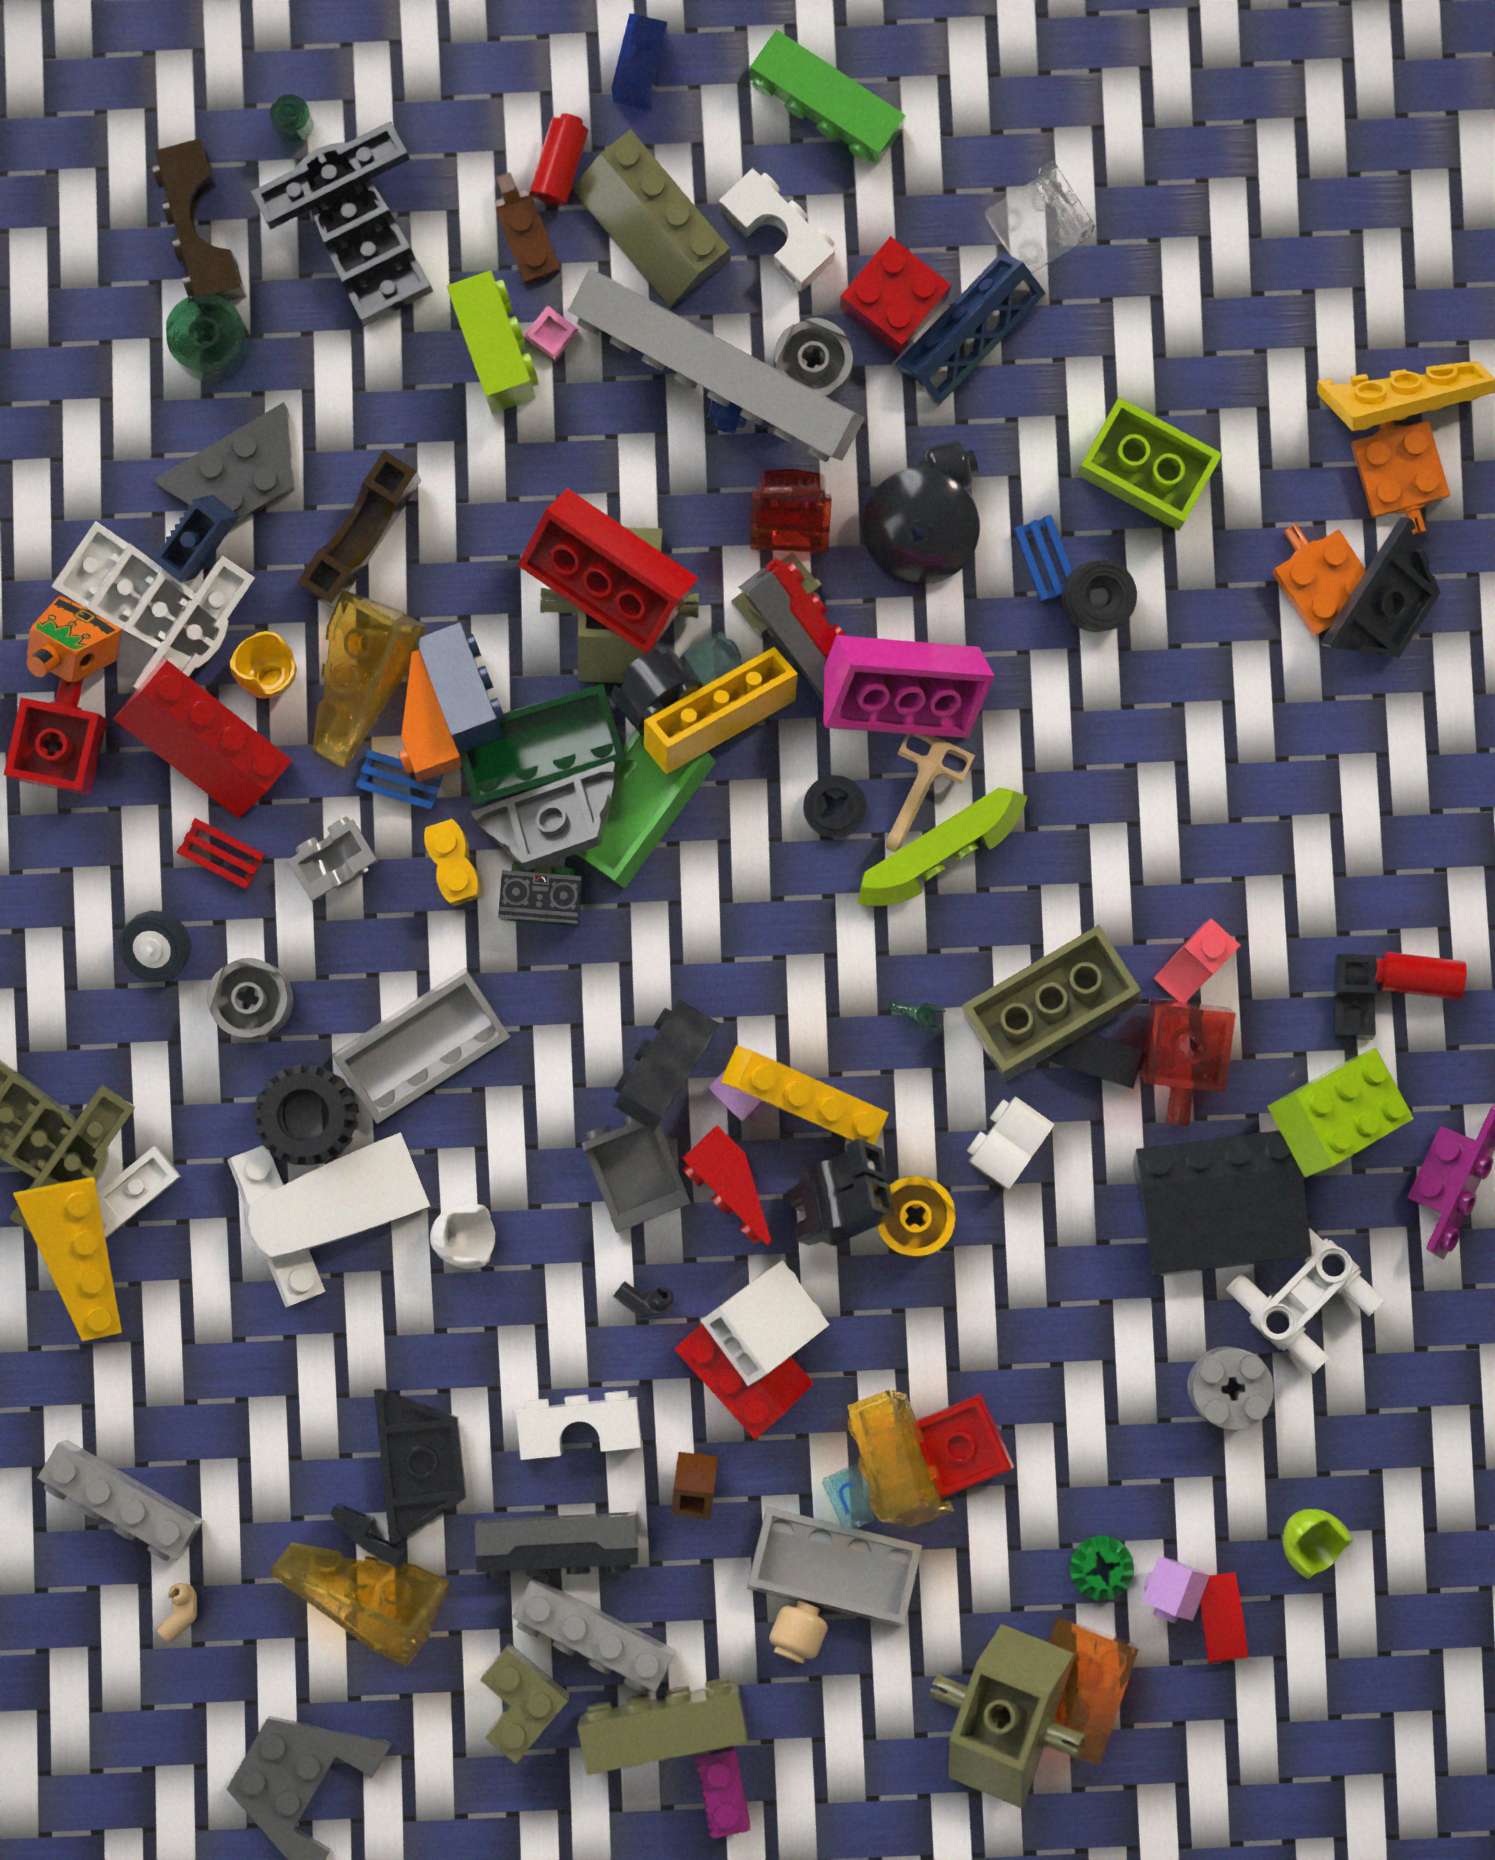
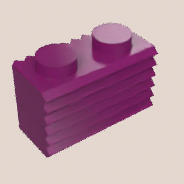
M735 1745L696 1753L695 1763H697V1771L699 1772L698 1779L701 1780L700 1787L704 1796L703 1803L707 1812V1820H709L710 1836L719 1838L750 1831V1818Z

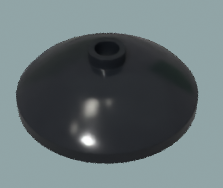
M908 468L890 475L872 492L863 513L862 533L866 548L872 559L887 574L907 583L932 584L950 578L968 563L979 540L980 516L972 495L956 478L933 468ZM915 527H920L924 530L925 537L921 539L915 538L911 530Z

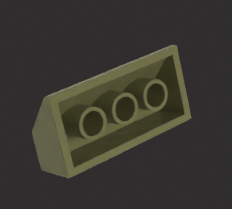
M631 129L602 151L572 188V192L670 309L730 261V247Z

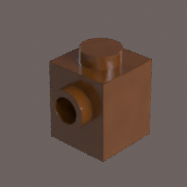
M678 1452L670 1515L710 1520L718 1463L717 1456Z

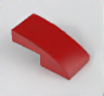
M1236 1572L1210 1575L1199 1603L1202 1618L1201 1628L1208 1664L1248 1659L1246 1633Z

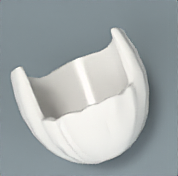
M462 1203L444 1210L436 1218L430 1232V1243L437 1255L445 1262L464 1269L479 1268L489 1263L490 1255L495 1245V1229L489 1210L484 1205Z

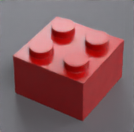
M890 236L843 292L839 308L900 356L947 300L951 284Z

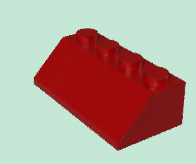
M568 488L546 508L517 565L645 654L652 651L683 607L698 580L697 576Z
M164 657L113 718L237 818L242 816L271 788L293 761Z

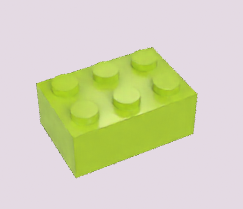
M489 270L447 285L452 305L491 414L535 399L533 387L539 385L537 374L530 354L522 355L520 350L526 348L516 316L508 318L507 314L512 313L513 309L503 279L495 282L492 271Z
M1118 397L1076 475L1179 531L1223 454Z
M1377 1048L1347 1060L1267 1106L1304 1177L1335 1166L1414 1119Z

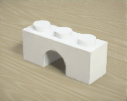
M752 168L719 200V211L746 238L763 225H774L780 228L785 233L787 241L774 255V266L802 292L834 261L835 250L832 247L835 244L824 230L818 228L815 231L805 221L807 215L796 202L791 200L787 203L778 194L780 188L769 175L763 173L760 176Z
M614 1391L604 1393L605 1400L589 1402L588 1395L564 1397L565 1404L549 1406L548 1399L525 1401V1408L516 1411L521 1460L561 1456L563 1453V1430L569 1424L578 1421L589 1423L596 1429L600 1439L601 1452L641 1448L642 1439L637 1397H629L628 1391Z

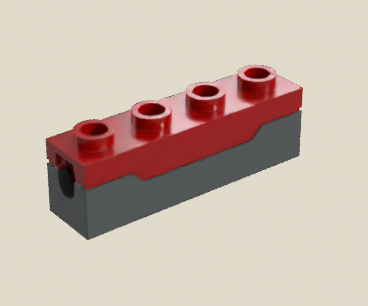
M775 558L738 588L824 704V666L836 635L846 636V634L837 624L831 627L823 615L828 610L814 593L810 596L801 586L805 579L792 562L786 565Z

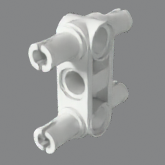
M1309 1228L1312 1256L1304 1260L1307 1264L1274 1297L1272 1295L1267 1297L1243 1273L1237 1276L1226 1290L1251 1314L1249 1317L1251 1323L1261 1332L1264 1338L1271 1341L1279 1350L1285 1351L1288 1349L1314 1374L1329 1359V1356L1304 1333L1306 1329L1304 1325L1336 1292L1339 1294L1343 1292L1368 1316L1385 1299L1359 1275L1362 1272L1359 1270L1360 1267L1345 1250L1338 1247L1332 1240L1326 1238L1323 1241ZM1328 1256L1338 1257L1344 1265L1343 1273L1336 1277L1327 1275L1322 1269V1260ZM1277 1312L1286 1316L1289 1323L1287 1331L1275 1334L1267 1328L1266 1319L1272 1313Z

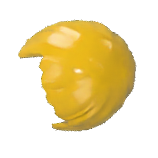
M258 632L245 639L236 648L230 660L231 673L238 685L250 695L261 699H271L275 696L283 695L291 687L296 677L297 667L293 651L285 639L275 632Z

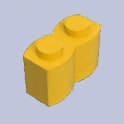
M453 819L426 827L424 833L425 846L431 859L438 865L436 871L437 883L444 898L452 906L479 899L481 896V882L476 869L468 861L469 844L463 830Z

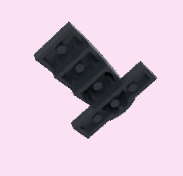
M391 121L348 143H335L316 149L304 157L295 166L294 170L251 191L270 230L311 210L322 240L364 327L434 292L408 241L394 220L390 209L370 180L410 160Z

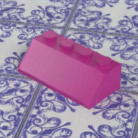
M836 635L824 666L823 723L826 728L969 738L994 679V674L980 647Z

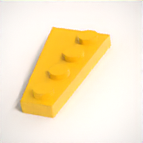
M1478 361L1430 366L1426 368V374L1420 375L1414 372H1407L1406 370L1390 371V378L1368 381L1367 374L1351 376L1350 383L1333 385L1332 379L1317 380V394L1352 431L1366 430L1374 425L1392 420H1403L1411 415L1440 410L1444 406L1463 401H1473L1481 396L1495 393V378Z
M94 1177L13 1193L81 1340L86 1341L122 1333Z

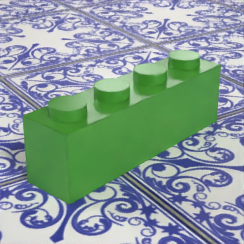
M777 29L750 66V80L753 81L752 85L758 92L766 97L776 96L785 102L784 106L791 114L800 119L806 116L818 124L816 128L820 133L831 140L839 138L850 146L849 150L854 156L864 162H868L870 159L879 164L904 128L905 114Z

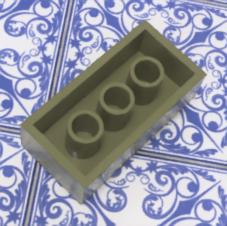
M1097 925L963 1004L962 1009L966 1021L1004 1082H1007L1141 1002V989L1100 925Z
M721 1678L706 1682V1688L690 1692L689 1686H681L666 1690V1696L651 1699L650 1694H641L627 1698V1704L611 1708L610 1702H601L587 1706L588 1712L581 1714L577 1726L587 1775L748 1743V1729L739 1683L730 1684L729 1678Z

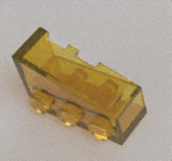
M887 1390L847 1405L850 1414L848 1419L849 1430L858 1443L861 1454L859 1466L864 1477L868 1479L871 1490L869 1497L870 1506L879 1521L914 1527L954 1512L950 1500L942 1502L933 1479L940 1476L935 1464L927 1467L919 1444L924 1442L925 1439L906 1394Z

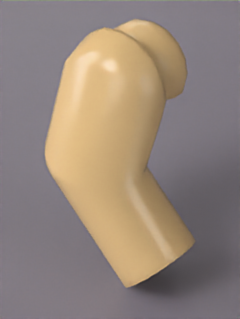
M176 1583L168 1592V1597L172 1598V1615L157 1628L160 1636L168 1643H171L197 1617V1594L190 1584Z

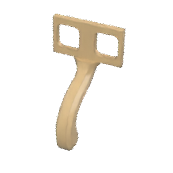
M906 735L897 754L917 763L918 774L886 840L887 849L897 852L901 848L931 783L942 775L962 784L975 755L936 736ZM914 736L929 743L931 748L928 755L921 756L906 747L909 738ZM950 753L963 759L966 762L964 771L957 773L943 766L942 760L945 754Z

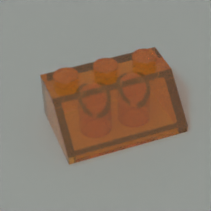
M1057 1617L1049 1643L1074 1652L1076 1656L1054 1717L1055 1723L1086 1734V1744L1081 1743L1077 1745L1084 1748L1079 1759L1100 1766L1139 1649L1134 1643Z

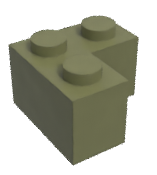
M511 1643L506 1645L480 1679L482 1683L509 1705L488 1730L485 1739L517 1764L568 1702L570 1693Z

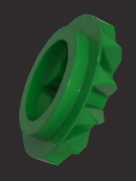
M1090 1537L1080 1543L1073 1552L1070 1561L1071 1578L1077 1589L1087 1597L1096 1601L1113 1600L1121 1593L1127 1591L1134 1577L1133 1558L1126 1546L1113 1537ZM1096 1552H1099L1100 1557H1103L1106 1563H1119L1108 1571L1109 1578L1107 1579L1109 1584H1106L1099 1574L1092 1575L1091 1573L1086 1575L1087 1572H1090L1091 1569L1097 1566L1096 1559L1098 1558Z

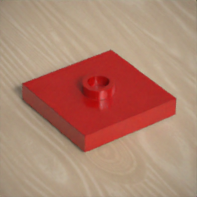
M982 1393L908 1424L940 1499L1014 1468V1464Z

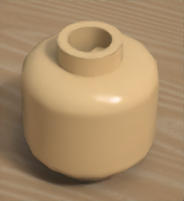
M798 1600L796 1607L783 1606L779 1610L769 1637L770 1642L776 1646L774 1653L800 1664H804L805 1659L815 1658L819 1653L828 1629L825 1620L818 1617L820 1609Z

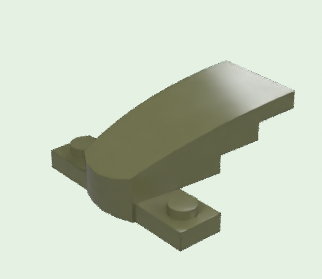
M0 1060L1 1160L36 1178L28 1190L94 1177L96 1183L102 1177L108 1164V1146L133 1112L135 1106L101 1084L77 1119L45 1092ZM17 1205L9 1219L31 1232Z

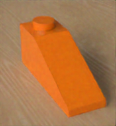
M419 649L411 653L401 735L405 749L398 751L405 773L414 772L417 783L462 767L458 750L450 734Z

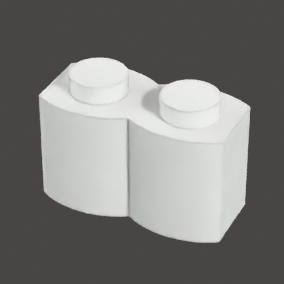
M1016 1096L1009 1103L1004 1099L999 1103L990 1116V1119L995 1122L987 1135L980 1131L967 1149L972 1154L968 1163L1006 1190L1010 1189L1055 1125Z

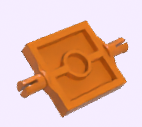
M1394 420L1379 424L1380 430L1373 436L1351 443L1372 519L1388 514H1405L1406 518H1410L1415 523L1416 528L1412 530L1413 535L1424 533L1427 530L1425 529L1420 509L1428 503L1450 496L1429 420L1409 426H1395Z
M1296 523L1283 532L1295 552L1289 560L1273 569L1271 573L1314 638L1331 627L1366 570L1340 529L1322 540L1309 543Z

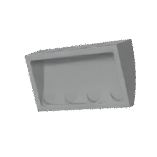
M465 967L334 1052L333 1059L378 1124L510 1038V1035Z
M766 1507L746 1589L797 1602L800 1600L813 1606L902 1628L906 1621L922 1545Z

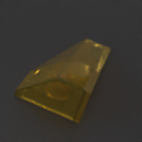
M341 591L326 630L325 640L330 641L327 663L322 664L321 676L325 677L323 700L318 703L312 750L342 768H347L410 667L411 653L419 648L416 639L424 636L427 629L426 625L395 608L348 591Z
M292 1542L273 1565L270 1574L370 1649L408 1667L427 1641L451 1582L417 1565L402 1563L401 1568L379 1564V1558L365 1556L364 1561L342 1557L340 1552L336 1550Z

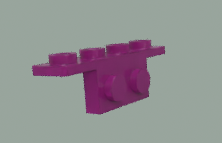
M1494 1105L1491 1106L1476 1140L1440 1126L1407 1197L1415 1203L1441 1213L1426 1246V1250L1439 1258L1444 1259L1447 1253L1456 1247L1460 1236L1458 1229L1464 1216H1468L1472 1212L1476 1203L1475 1192L1481 1179H1486L1492 1169V1156L1495 1151Z

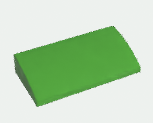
M635 730L623 746L626 760L615 763L619 774L602 844L576 853V855L625 889L716 764V760L708 752L666 774L644 748V737Z

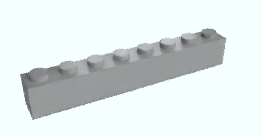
M588 270L568 309V312L579 317L577 325L595 335H598L601 329L611 335L609 343L628 353H630L632 347L644 353L641 359L643 362L660 371L666 365L677 372L674 376V379L693 389L696 388L697 384L709 389L708 398L725 407H728L730 401L742 407L743 409L740 412L742 417L760 426L763 420L776 426L773 434L792 444L798 438L809 445L806 452L824 462H828L830 457L843 461L865 419L594 270Z

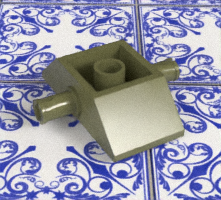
M625 527L662 552L663 529ZM541 588V613H576V617H578V683L623 684L625 681L621 675L623 671L645 653L552 589ZM699 593L689 594L676 617L698 618ZM658 642L652 650L658 649Z
M1001 1624L978 1659L968 1686L938 1674L932 1685L940 1688H931L930 1698L960 1709L949 1740L948 1777L1014 1806L1023 1808L1045 1746L1078 1759L1084 1748L1077 1745L1081 1743L1085 1745L1087 1735L1055 1723L1054 1718L1076 1653ZM1003 1709H1009L1011 1714L1010 1723H1007V1718L1002 1715Z

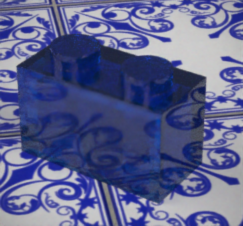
M629 13L611 86L614 103L651 111L669 38L668 22Z

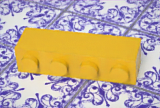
M773 647L645 719L644 748L661 769L668 774L796 700L798 673L781 653Z
M737 1045L721 1080V1083L850 1141L859 1138L875 1145L889 1112L755 1051Z

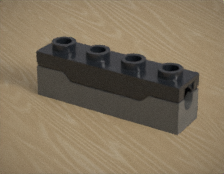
M637 1511L480 1519L474 1523L475 1553L477 1556L476 1572H486V1578L488 1579L510 1577V1571L526 1570V1576L529 1577L548 1576L552 1568H566V1574L570 1575L590 1573L591 1566H606L607 1572L631 1571L630 1564H638Z

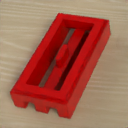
M194 818L191 829L186 833L185 840L179 846L176 853L248 890L266 855ZM202 830L255 859L250 865L197 837V835ZM195 844L247 872L244 879L190 851L191 846Z

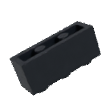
M680 999L672 1011L665 1007L653 1026L659 1032L652 1042L645 1038L633 1058L639 1062L633 1073L625 1070L616 1084L614 1091L618 1092L619 1096L614 1107L655 1131L712 1040L720 1023Z

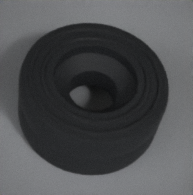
M1096 560L1076 567L1068 575L1062 588V605L1067 617L1077 627L1089 632L1109 631L1120 627L1130 618L1137 602V589L1132 576L1124 567L1113 561ZM1095 585L1103 586L1109 595L1108 602L1102 608L1096 607L1090 599V592Z

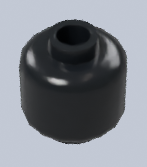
M958 441L929 447L924 451L923 459L918 461V467L943 471L956 478L967 490L972 485V474L978 473V464L973 450L966 452L964 446Z

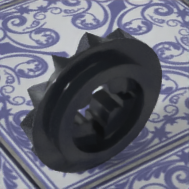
M839 775L825 776L814 782L806 792L803 802V813L810 828L823 837L842 838L855 832L861 825L866 813V800L860 787L851 779ZM824 793L834 801L839 798L843 799L846 795L848 796L841 808L844 813L843 816L846 818L845 821L836 814H831L825 818L821 817L828 807L823 796Z

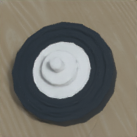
M151 910L136 915L124 926L119 938V953L124 965L134 975L145 981L160 982L173 978L186 966L191 954V939L186 927L176 917L163 911Z

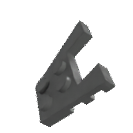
M269 1716L228 1785L227 1791L287 1860H325L331 1848L296 1828L335 1757L373 1777L392 1743L384 1739H372L350 1732H338L319 1728L316 1725Z

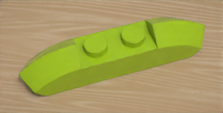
M1000 787L865 871L857 904L868 906L892 905L907 901L923 893L916 880L920 876L926 882L945 870L942 863L955 855L958 860H961L977 850L978 846L975 842L979 839L989 850L998 845L1018 822L1028 796Z

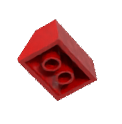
M703 1323L674 1349L755 1440L814 1384L812 1379L790 1356L767 1375L748 1386Z

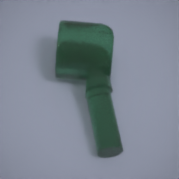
M889 1001L887 1005V1010L917 1018L921 1026L936 1029L941 1028L942 1025L931 1022V1012L933 1010L946 1012L942 1006L934 1004H923L918 1007Z

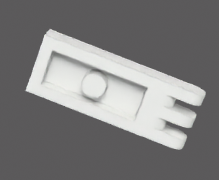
M153 1146L97 1193L105 1240L181 1178V1175L157 1146Z

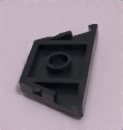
M1406 517L1399 518L1320 642L1323 646L1400 658L1441 593L1435 576L1430 573L1426 552L1424 549L1418 548L1412 530L1416 526L1413 520Z
M377 1388L374 1389L389 1544H396L467 1497L458 1416L386 1389Z

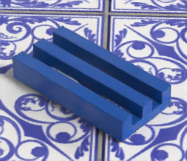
M1052 515L1045 516L1038 521L1034 520L1024 526L1020 525L1013 530L1040 603L1061 596L1063 588L1059 582L1040 529L1046 528L1064 579L1066 580L1072 572ZM1031 532L1053 590L1047 592L1025 535Z
M367 749L365 763L362 765L360 779L357 781L356 788L430 811L433 810L444 774L433 777L432 785L423 782L417 783L416 780L373 768L374 761L404 770L400 759ZM371 775L427 792L429 795L427 800L369 783L368 780Z

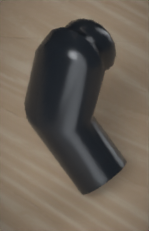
M626 1281L622 1283L613 1295L616 1300L641 1318L666 1313L671 1309L674 1300L672 1291L666 1287H658L655 1290L640 1293Z

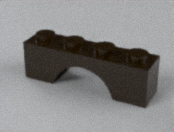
M198 138L155 150L158 164L152 165L158 188L165 187L168 197L167 201L162 202L168 225L175 223L178 237L172 239L178 261L185 260L188 274L182 276L188 298L195 297V300L202 309L246 297L237 260L231 249L212 246L202 240L196 232L195 215L198 205L203 197L216 187L203 142Z
M385 450L382 452L364 479L359 496L348 517L333 538L325 546L318 549L297 581L304 591L335 611L337 610L422 481L418 472Z

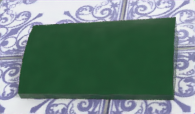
M604 683L504 713L506 720L499 722L504 737L459 754L474 805L566 778L611 761L616 763L626 760Z

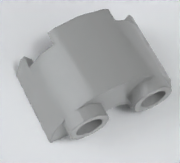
M344 817L327 828L330 832L328 837L319 843L315 837L303 842L295 848L297 855L287 860L311 901L322 898L324 894L335 887L339 890L369 871L368 866L378 862L353 819L349 820L348 817Z

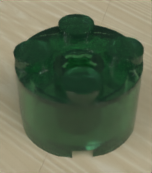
M207 294L187 297L172 309L166 321V340L169 351L179 366L195 379L220 383L237 373L248 358L251 347L248 328L237 309L221 296ZM205 334L210 337L215 336L211 342H203L201 339Z

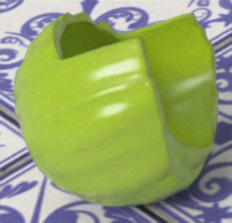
M1303 1509L1296 1512L1288 1519L1282 1536L1283 1548L1289 1563L1306 1579H1310L1316 1573L1322 1572L1334 1564L1341 1552L1353 1542L1352 1536L1344 1524L1332 1514L1320 1509Z

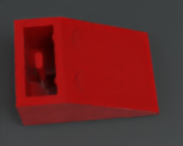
M716 1125L682 1158L688 1164L683 1171L698 1187H701L706 1182L716 1194L711 1200L727 1216L734 1211L744 1221L739 1226V1229L755 1245L760 1240L768 1245L771 1242V1238L746 1154Z

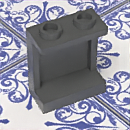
M630 1116L623 1118L626 1126L611 1131L609 1124L586 1133L589 1140L581 1143L610 1213V1219L616 1233L691 1203L661 1125L659 1124L656 1130L653 1131Z

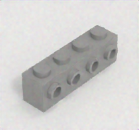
M68 1439L57 1443L37 1477L46 1483L44 1489L51 1495L65 1500L66 1496L77 1501L80 1503L78 1509L82 1513L95 1520H99L101 1516L115 1524L113 1530L116 1533L132 1541L135 1537L149 1544L147 1550L165 1561H168L170 1557L176 1560L184 1555L204 1521Z
M537 1577L531 1578L511 1617L519 1621L516 1627L534 1637H538L542 1633L554 1639L552 1645L558 1650L574 1656L577 1651L589 1657L588 1664L605 1674H610L611 1670L626 1677L624 1680L625 1684L642 1693H645L647 1688L656 1692L674 1657V1648Z

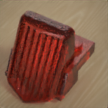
M793 468L766 470L760 473L758 491L752 490L750 550L828 553L832 497L831 494H826V478L823 474Z

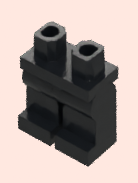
M858 1138L846 1145V1152L833 1159L819 1162L812 1169L806 1168L798 1172L800 1183L787 1191L789 1203L793 1209L800 1212L805 1211L806 1219L796 1223L794 1226L798 1242L808 1246L820 1242L836 1246L844 1242L843 1240L896 1218L890 1185L885 1183L889 1180L882 1148ZM872 1161L875 1170L868 1168L867 1162ZM876 1197L881 1199L882 1206L875 1203Z

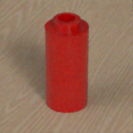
M562 113L560 118L554 117L551 119L529 191L530 196L554 206H566L588 135V129L582 125L583 120L572 114Z
M1386 951L1382 959H1376L1377 972L1375 981L1379 982L1380 991L1461 1000L1463 997L1467 976L1465 961Z

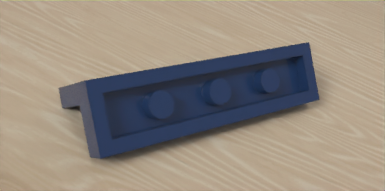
M1001 252L895 364L903 374L918 381L933 402L940 405L1046 292L1023 261ZM1024 281L1031 291L1020 302L1012 303L1014 289ZM1001 310L999 324L993 330L986 331L987 317L993 311ZM974 338L973 352L967 358H959L960 346L966 339ZM940 367H948L946 380L936 389L929 378Z

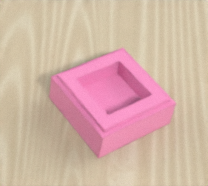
M547 306L526 332L524 339L552 361L556 362L577 336L579 329Z

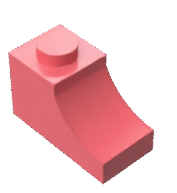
M1211 918L1200 926L1152 980L1180 1006H1183L1240 947V944Z

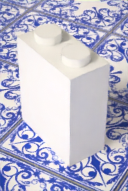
M783 1260L762 1273L701 1320L748 1386L767 1375L830 1325L822 1315L819 1306L811 1300L798 1282L797 1276L787 1267Z

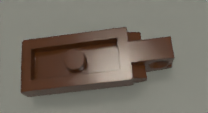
M511 172L496 177L503 197L494 201L497 208L496 213L524 284L527 285L561 272L560 265L533 197H530L527 189L518 192Z

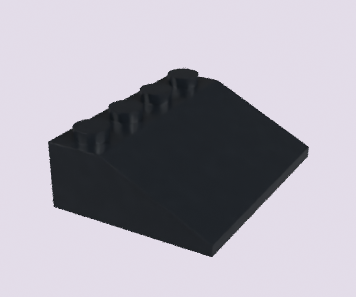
M1280 1130L1135 1150L1133 1168L1152 1277L1312 1256L1303 1173Z

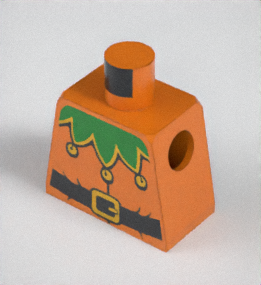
M60 595L30 629L27 667L36 677H43L47 673L52 672L68 682H76L118 659L122 628Z

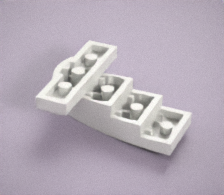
M95 521L51 587L80 606L122 628V631L157 649L132 686L138 689L163 657L188 677L194 668L209 662L220 650L225 639L229 622L227 620L255 577L223 555H220L197 591L194 592L133 545L128 544Z
M401 1132L340 1157L285 1185L281 1181L270 1150H267L264 1145L227 1160L246 1206L244 1208V1223L248 1238L255 1251L264 1261L268 1262L285 1308L325 1292L309 1249L345 1239L430 1206Z

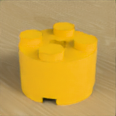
M921 1176L903 1177L890 1183L896 1218L876 1226V1230L883 1242L892 1250L913 1257L929 1255L942 1248L953 1233L956 1219L954 1202L947 1190L938 1182ZM878 1197L876 1204L882 1206L881 1199ZM909 1206L913 1209H917L920 1206L923 1208L924 1212L921 1218L924 1222L922 1225L918 1226L912 1223L908 1226L905 1223L908 1217L905 1210Z

